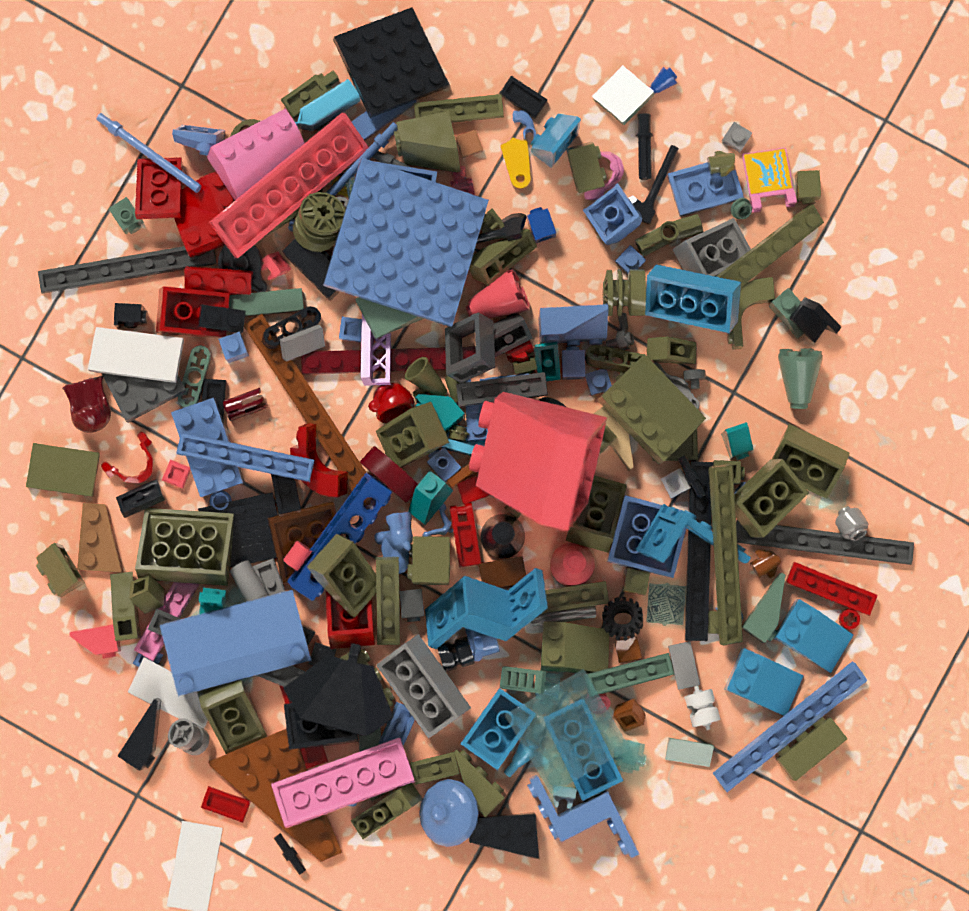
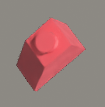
M113 625L69 632L72 639L93 654L102 655V659L116 657L115 652H121L120 641H115Z

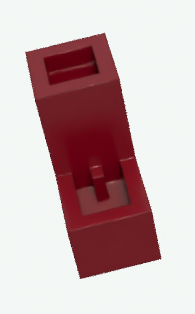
M373 446L360 463L382 481L395 495L407 503L413 496L418 483L381 450Z

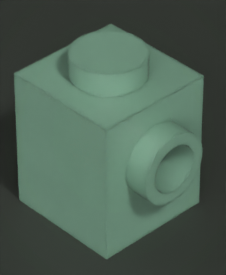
M127 197L108 208L125 234L129 232L133 234L141 229V224L144 221L136 219L135 208Z

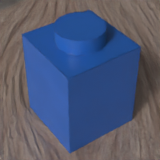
M542 207L531 210L526 220L535 243L555 238L556 230L548 208L543 210Z

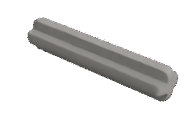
M595 606L541 613L531 621V625L533 627L543 626V621L569 622L595 618L597 615Z

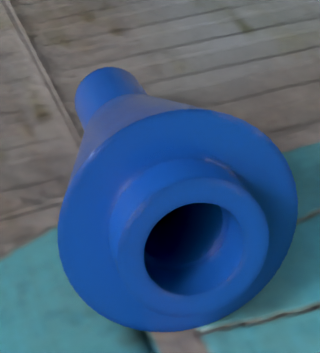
M663 67L649 88L655 94H658L677 84L675 79L678 77L670 67L667 70Z

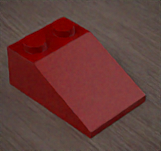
M167 286L161 287L158 297L156 333L226 337L227 331L198 327L201 304L229 308L230 293Z
M326 591L327 630L330 649L351 647L352 643L361 646L375 645L372 598L354 618Z

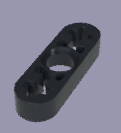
M306 307L267 328L262 335L264 346L269 349L278 348L281 346L280 339L284 338V336L287 337L295 334L286 330L285 326L289 322L297 325V332L318 325L321 320L320 311L315 307ZM307 313L310 316H315L313 322L308 320L302 325L301 321L307 317ZM280 327L282 334L277 337L276 342H274L273 340L269 341V333H271L272 336L278 334L280 332Z

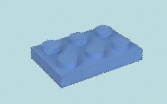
M707 162L667 174L679 217L744 198L736 169L727 176L721 177L720 173H709Z

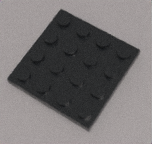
M413 7L339 34L333 38L334 44L370 118L446 89L450 85Z

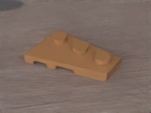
M83 503L77 570L123 573L106 504Z

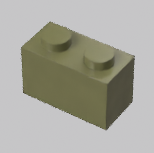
M588 142L566 148L576 191L582 193L604 187V180H607L604 167L600 168L598 159H601L599 146H595L593 142Z

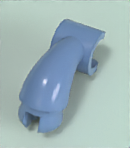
M522 110L513 111V122H520L526 126L523 130V139L526 140V133L528 132L533 133L534 138L536 130L530 115Z

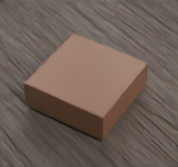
M476 129L455 136L462 158L483 152Z

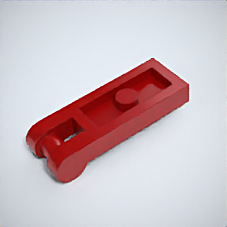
M466 503L465 506L456 507V505L449 506L459 568L480 564L481 558L472 503ZM467 515L468 521L459 522L458 516Z

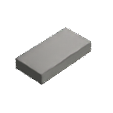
M318 324L280 339L283 359L289 361L325 347L323 327Z
M691 641L668 646L677 689L699 686L700 682Z

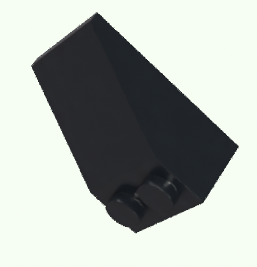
M292 703L283 704L289 750L359 742L358 734L300 719Z

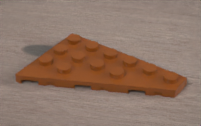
M287 729L208 762L211 768L322 862L342 853L327 814L286 828L271 784L308 771L300 749L289 750Z

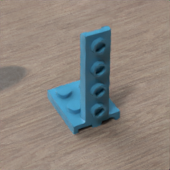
M663 504L636 551L664 563L671 555L672 548L677 539L682 536L684 527L714 546L713 528L703 521L701 523L695 520L697 516L687 510L679 511L674 507H668ZM737 544L738 560L745 564L748 563L751 557L744 553L745 548Z

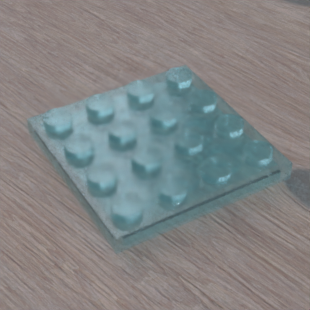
M584 669L505 714L550 794L557 792L630 749Z

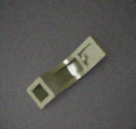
M773 277L755 279L741 287L738 322L731 332L727 333L728 344H732V350L743 347L741 321L744 311L752 305L771 303L775 300Z

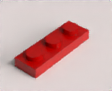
M186 266L184 288L251 295L252 271Z

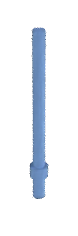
M102 113L98 114L96 120L107 127L108 132L115 137L119 136L196 193L200 191L202 186L124 130L123 125L117 121H112Z
M393 122L382 134L379 133L373 139L374 143L326 193L335 196L357 173L361 158L370 160L381 147L384 148L389 143L388 140L393 136L394 131L398 130L397 125Z

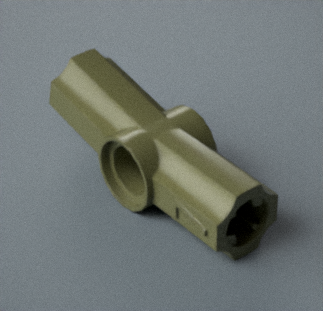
M698 214L675 221H667L660 227L637 238L635 243L639 252L645 257L666 245L673 244L675 241L702 233V223ZM666 228L672 229L674 236L671 238L665 237L663 230Z

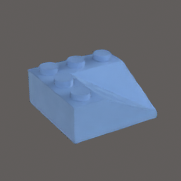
M608 304L540 308L538 316L540 344L557 342L558 344L567 343V346L570 347L580 346V342H589V345H601L602 341L607 339Z
M625 495L607 562L674 578L686 528L684 527L682 536L677 539L672 548L671 555L664 563L642 555L636 549L662 505Z

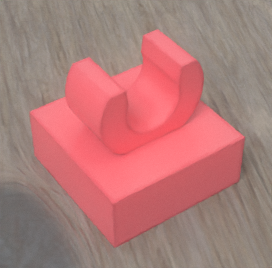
M279 251L268 254L262 259L265 264L262 265L261 270L268 268L271 271V275L267 277L268 280L284 275L291 270V267Z

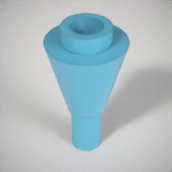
M521 739L512 762L505 769L504 773L511 778L519 767L539 754L536 750L538 746L530 739L526 741Z

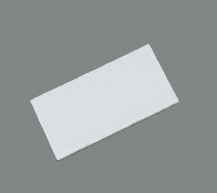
M96 327L88 371L176 383L184 339Z

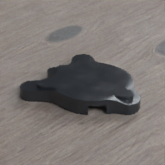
M225 245L218 256V268L252 271V289L256 292L267 291L268 285L261 273L263 262L259 249L253 245L239 258H235Z

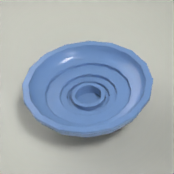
M447 779L437 782L428 789L421 801L419 811L421 826L427 837L437 845L452 847L462 844L471 836L477 824L478 807L477 800L471 789L460 781Z

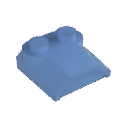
M182 124V126L172 130L174 142L195 148L200 151L199 154L208 155L213 145L225 140L226 130Z
M618 183L589 207L583 209L607 246L621 241L637 229L643 219L641 213L635 208Z

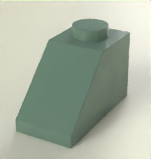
M787 288L770 303L769 307L794 336L799 339L804 333L790 320V317L801 301Z

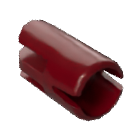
M260 387L223 401L230 421L268 408L266 403H262L265 399L263 395H259L261 393Z

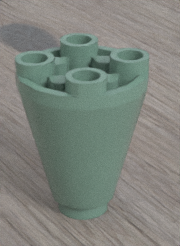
M801 348L800 351L779 349L778 361L790 408L807 409L808 403L811 402L823 361L822 351L812 348Z

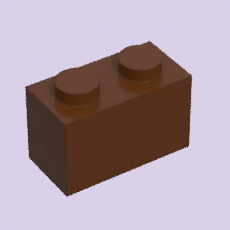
M523 556L478 564L481 581L499 588H511L526 576Z

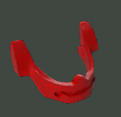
M139 432L137 437L141 442L139 444L141 449L145 451L147 456L146 469L137 476H127L120 473L118 468L111 466L105 461L101 464V467L109 478L116 475L124 482L142 483L151 476L153 458L148 448L152 441L144 432Z

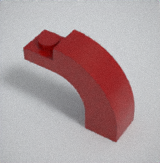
M307 423L298 426L296 433L298 445L290 447V455L314 460L310 482L301 481L314 492L324 496L338 498L347 494L348 472L326 467L317 455L316 424Z

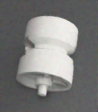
M695 686L693 694L684 696L687 708L692 710V713L689 715L692 727L703 725V727H706V730H710L712 722L721 720L718 708L713 706L715 702L713 690L702 691V689L699 690V686Z

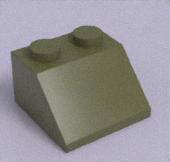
M54 542L36 557L38 561L36 567L42 576H47L50 581L47 585L53 595L57 594L63 597L85 583L63 545Z

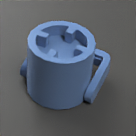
M465 630L475 662L481 661L484 656L500 652L496 638L473 630Z

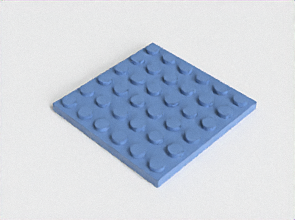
M361 158L323 286L452 327L489 200Z

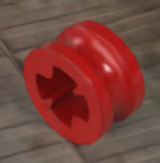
M852 609L844 610L839 615V623L845 629H854L860 624V615ZM848 613L853 614L851 617H855V622H851L850 626L846 625L848 622H844V617H847Z

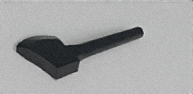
M674 145L670 146L645 201L642 203L634 195L629 197L635 208L641 213L642 222L650 225L656 212L653 210L656 197L679 149Z
M514 213L502 219L504 227L479 234L476 244L501 238L508 239V241L521 239L527 218L526 214Z

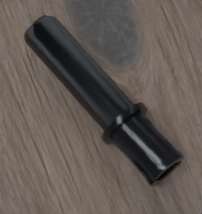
M640 113L637 114L638 133L636 134V137H638L639 179L650 180L652 178L651 137H653V133H651V114Z

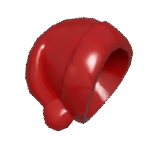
M393 382L391 385H380L377 387L373 400L370 401L368 407L370 411L376 412V417L380 422L387 424L409 409L414 408V398L408 389L401 384Z

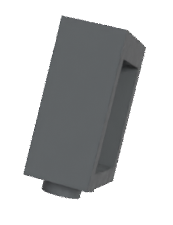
M476 313L454 323L452 327L445 328L447 376L463 383L495 368L493 320L483 314ZM475 332L476 354L463 359L462 338Z

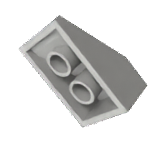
M732 218L685 240L672 250L683 270L716 277L751 250L735 218Z

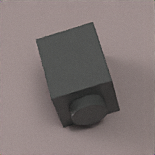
M422 589L399 591L402 619L407 618V622L420 621V617L425 616Z

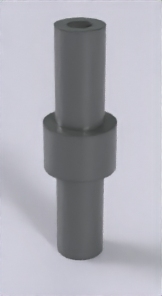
M377 151L372 156V158L382 163L410 167L396 160V157L389 153L384 154Z

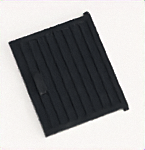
M273 492L226 502L229 504L224 510H217L213 506L198 508V511L234 514L231 568L244 561L255 563L276 558L268 518L278 516ZM226 503L216 504L215 506L222 508Z

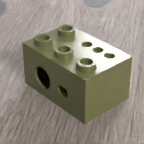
M413 536V544H410L411 550L409 551V557L413 558L412 564H408V579L412 580L414 585H450V537Z

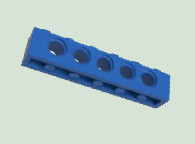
M366 472L311 547L312 553L299 571L295 570L287 581L289 585L311 601L321 596L324 588L315 578H310L311 572L307 566L336 534H346V539L354 543L360 542L367 526L374 523L378 516V511L390 501L392 491ZM372 497V502L367 506H363L364 500ZM358 515L359 520L355 524H350L351 518Z

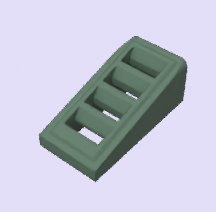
M503 666L500 688L543 694L546 671ZM534 675H536V677H535V685H534V688H533Z

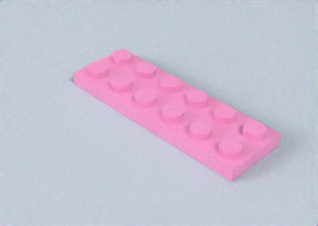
M399 737L271 785L286 828L410 784L415 782L401 738Z

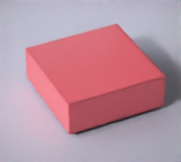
M170 460L162 481L184 489L191 469L188 466Z

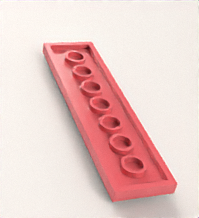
M341 113L209 223L233 256L239 258L301 206L303 199L309 194L321 190L357 160L369 147L346 113Z

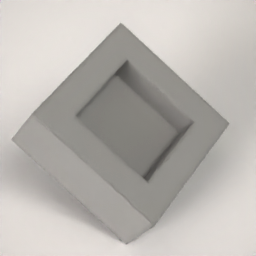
M733 122L722 142L740 153L751 137L752 132Z

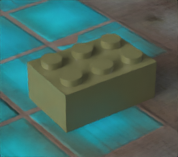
M770 459L734 494L736 518L751 537L764 538L809 492L783 459Z

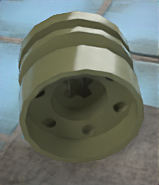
M323 192L309 194L303 199L293 224V235L296 241L303 248L317 252L328 250L335 245L345 213L342 202L335 196Z
M617 269L616 280H613L612 270H606L602 297L603 304H608V316L613 315V306L617 307V316L622 315L623 306L628 307L630 316H645L646 277L644 269H630L628 278L623 280L621 269Z

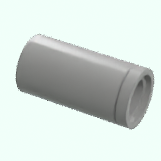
M249 561L241 562L230 570V574L246 602L269 596Z

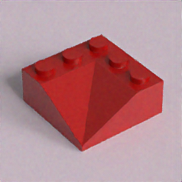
M216 171L196 180L202 186L199 192L196 193L188 186L182 189L181 218H174L190 258L225 245L209 222L235 200Z

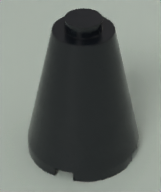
M498 514L489 518L481 530L483 548L496 558L506 559L513 557L521 550L525 542V531L518 519L508 514Z

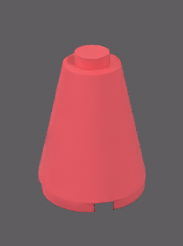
M513 269L505 272L489 286L469 299V305L466 306L468 315L480 313L487 318H494L530 310L527 295L523 286L521 287L518 282L519 278Z
M566 543L558 547L550 561V570L553 577L560 584L567 587L585 584L592 577L595 569L594 557L590 550L585 546L575 543Z

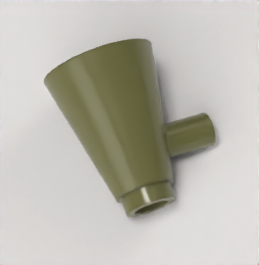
M426 357L415 360L409 366L405 373V379L419 387L413 391L414 397L418 394L425 395L427 393L437 396H445L447 394L444 383Z

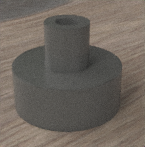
M703 369L683 371L684 381H691V389H699V381L706 379V371Z

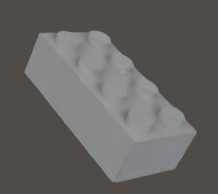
M419 634L376 664L428 739L471 708Z

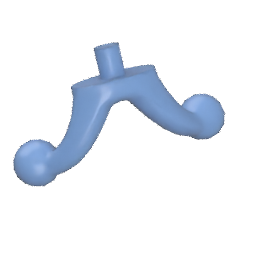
M444 503L438 509L444 523L443 528L426 531L422 536L431 537V535H446L447 532H453V529L450 528L452 522L445 514L447 507Z

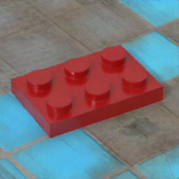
M182 157L164 158L182 171ZM137 159L136 219L181 218L182 182L151 159Z

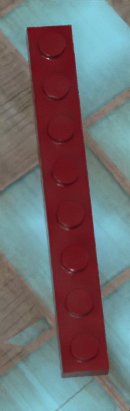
M476 346L462 347L463 359L476 354ZM445 347L391 349V372H406L409 366L421 357H426L435 371L446 370ZM376 349L373 352V355L378 360L386 354L385 349ZM361 350L312 351L302 355V375L361 373ZM379 366L373 373L386 371Z

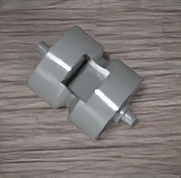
M187 719L175 721L168 731L170 744L192 756L202 754L209 745L210 738L208 732Z

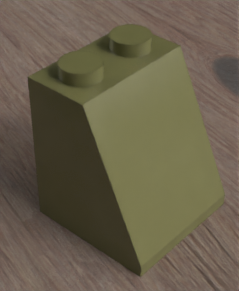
M449 111L396 122L398 131H394L398 156H403L405 164L456 173L461 172Z

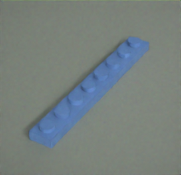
M852 661L712 774L723 789L729 792L868 681L856 663Z

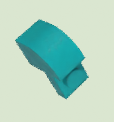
M203 588V592L199 594V614L225 608L226 590Z

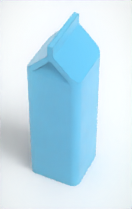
M347 79L302 107L298 121L295 124L298 129L314 131L359 103L360 96L351 81Z

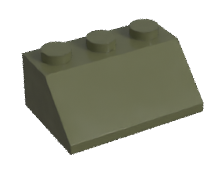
M789 424L772 459H783L807 490L827 499L846 466L850 452Z

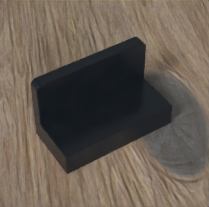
M804 297L790 317V320L814 343L825 329L837 334L842 328L820 303Z

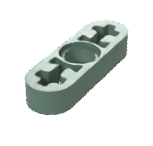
M202 345L195 346L191 350L182 380L184 387L188 384L193 388H198L197 391L192 390L191 396L194 398V401H190L188 404H186L183 396L189 394V388H185L187 392L178 396V402L184 408L199 403L203 381L206 379L211 361V352ZM201 350H204V354L207 356L206 359L203 358L200 362V366H204L203 370L198 367H191L192 363L197 365L198 358L195 354L200 353ZM198 371L201 374V379L198 383H191L188 377L191 372Z

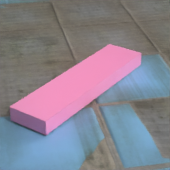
M174 582L164 598V606L160 607L159 610L180 618L200 584ZM148 625L134 651L154 662L164 645L162 635L148 630Z

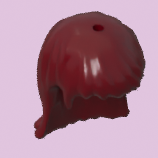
M103 376L84 379L83 381L74 382L62 387L70 403L71 421L76 429L84 433L100 431L110 421L111 410L103 390Z

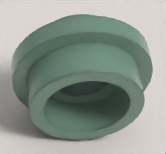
M746 198L737 199L731 206V215L736 219L748 218L752 212L750 201Z

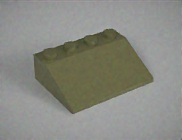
M645 354L597 399L658 464L663 463L706 419Z
M159 508L145 509L135 565L138 579L150 574L156 581L228 586L234 514Z

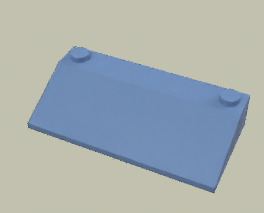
M293 590L160 625L178 696L311 661Z

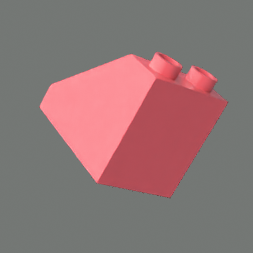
M502 392L495 398L494 403L485 401L481 409L478 426L488 429L485 446L475 444L470 459L469 470L479 472L476 486L541 525L568 531L588 504L608 417Z

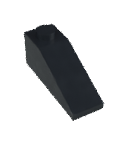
M155 698L117 755V757L139 771L145 767L148 769L155 760L153 754L156 751L161 699Z

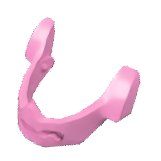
M600 151L601 156L611 161L610 168L613 174L611 179L604 184V187L585 192V199L598 200L604 195L606 190L615 187L624 174L622 160L615 154Z

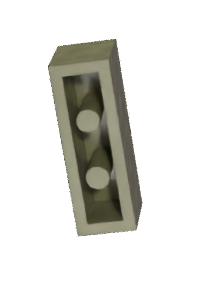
M821 717L813 724L814 728L810 732L804 731L795 738L797 741L791 747L786 745L778 752L779 757L776 758V761L793 781H797L848 739L831 717L826 719Z

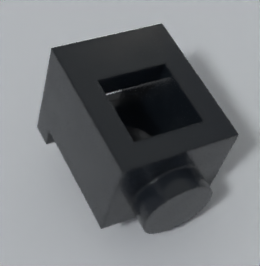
M115 303L114 326L121 328V325L124 324L125 328H137L138 325L147 324L148 311L144 310L145 307L142 304Z

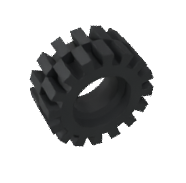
M622 596V600L619 601L618 597L614 598L615 602L613 603L610 600L608 606H604V612L602 611L604 630L606 633L609 632L611 638L615 635L616 640L619 641L620 637H623L624 641L627 640V636L633 639L635 637L634 633L638 635L640 629L643 628L642 608L639 607L637 601L634 603L632 598L626 601V597ZM620 613H627L631 616V621L626 624H618L615 622L614 617Z

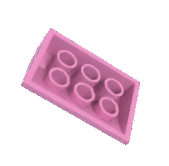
M285 108L213 145L209 150L207 159L234 200H237L305 143L297 125Z

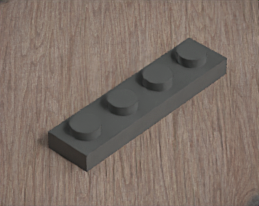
M545 372L456 384L459 407L484 404L485 401L494 403L495 398L502 392L527 398L548 396Z

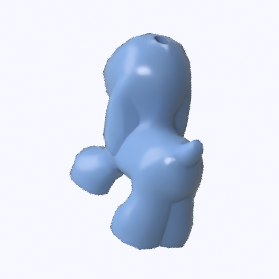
M411 512L393 513L386 516L389 531L374 534L376 543L382 545L383 557H399V574L405 572L409 564L410 544L413 540Z

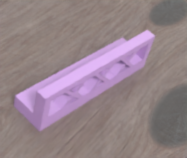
M362 314V382L364 386L391 385V333L384 335L381 339H375ZM379 346H382L386 350V354L378 360L373 355V352ZM379 366L386 371L385 378L373 379V372Z

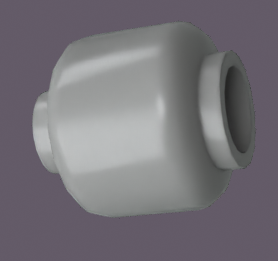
M847 506L838 512L839 515L835 520V524L845 539L856 541L866 535L869 523L859 508Z

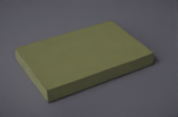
M33 443L26 487L93 497L100 453Z

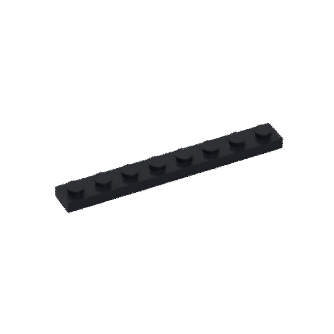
M691 461L690 465L700 476L699 481L707 495L698 498L691 483H689L691 486L689 489V512L697 516L695 519L697 522L701 523L703 521L711 526L712 511L709 467H713V462ZM688 530L684 641H708L711 544Z

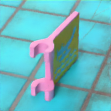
M786 148L742 154L752 206L751 213L761 211L760 198L777 195L785 196L786 208L795 207L797 200L793 189Z

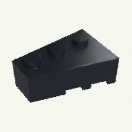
M535 812L478 817L476 827L469 837V843L539 859Z

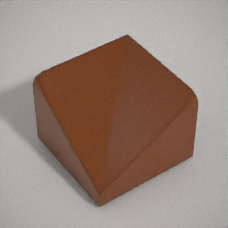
M637 636L633 639L627 638L626 641L623 639L614 641L619 663L642 659Z
M635 698L616 705L613 715L624 732L644 725L646 716Z

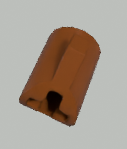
M761 549L755 551L757 558L750 562L752 569L759 578L767 574L771 579L775 576L781 559L773 551Z

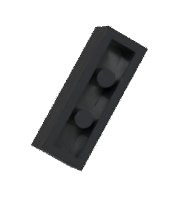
M296 239L282 251L284 256L329 301L340 292L323 286L331 256L326 251H310L303 248Z

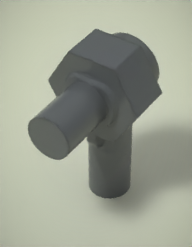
M622 313L621 316H618L620 329L616 334V338L607 340L606 347L615 348L619 346L621 350H628L635 343L632 332H628L627 315Z

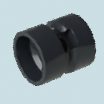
M467 636L455 639L453 644L448 641L438 647L445 672L457 669L458 665L466 667L475 664Z

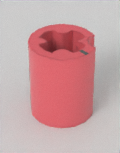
M296 541L283 561L299 571L312 551L301 542Z

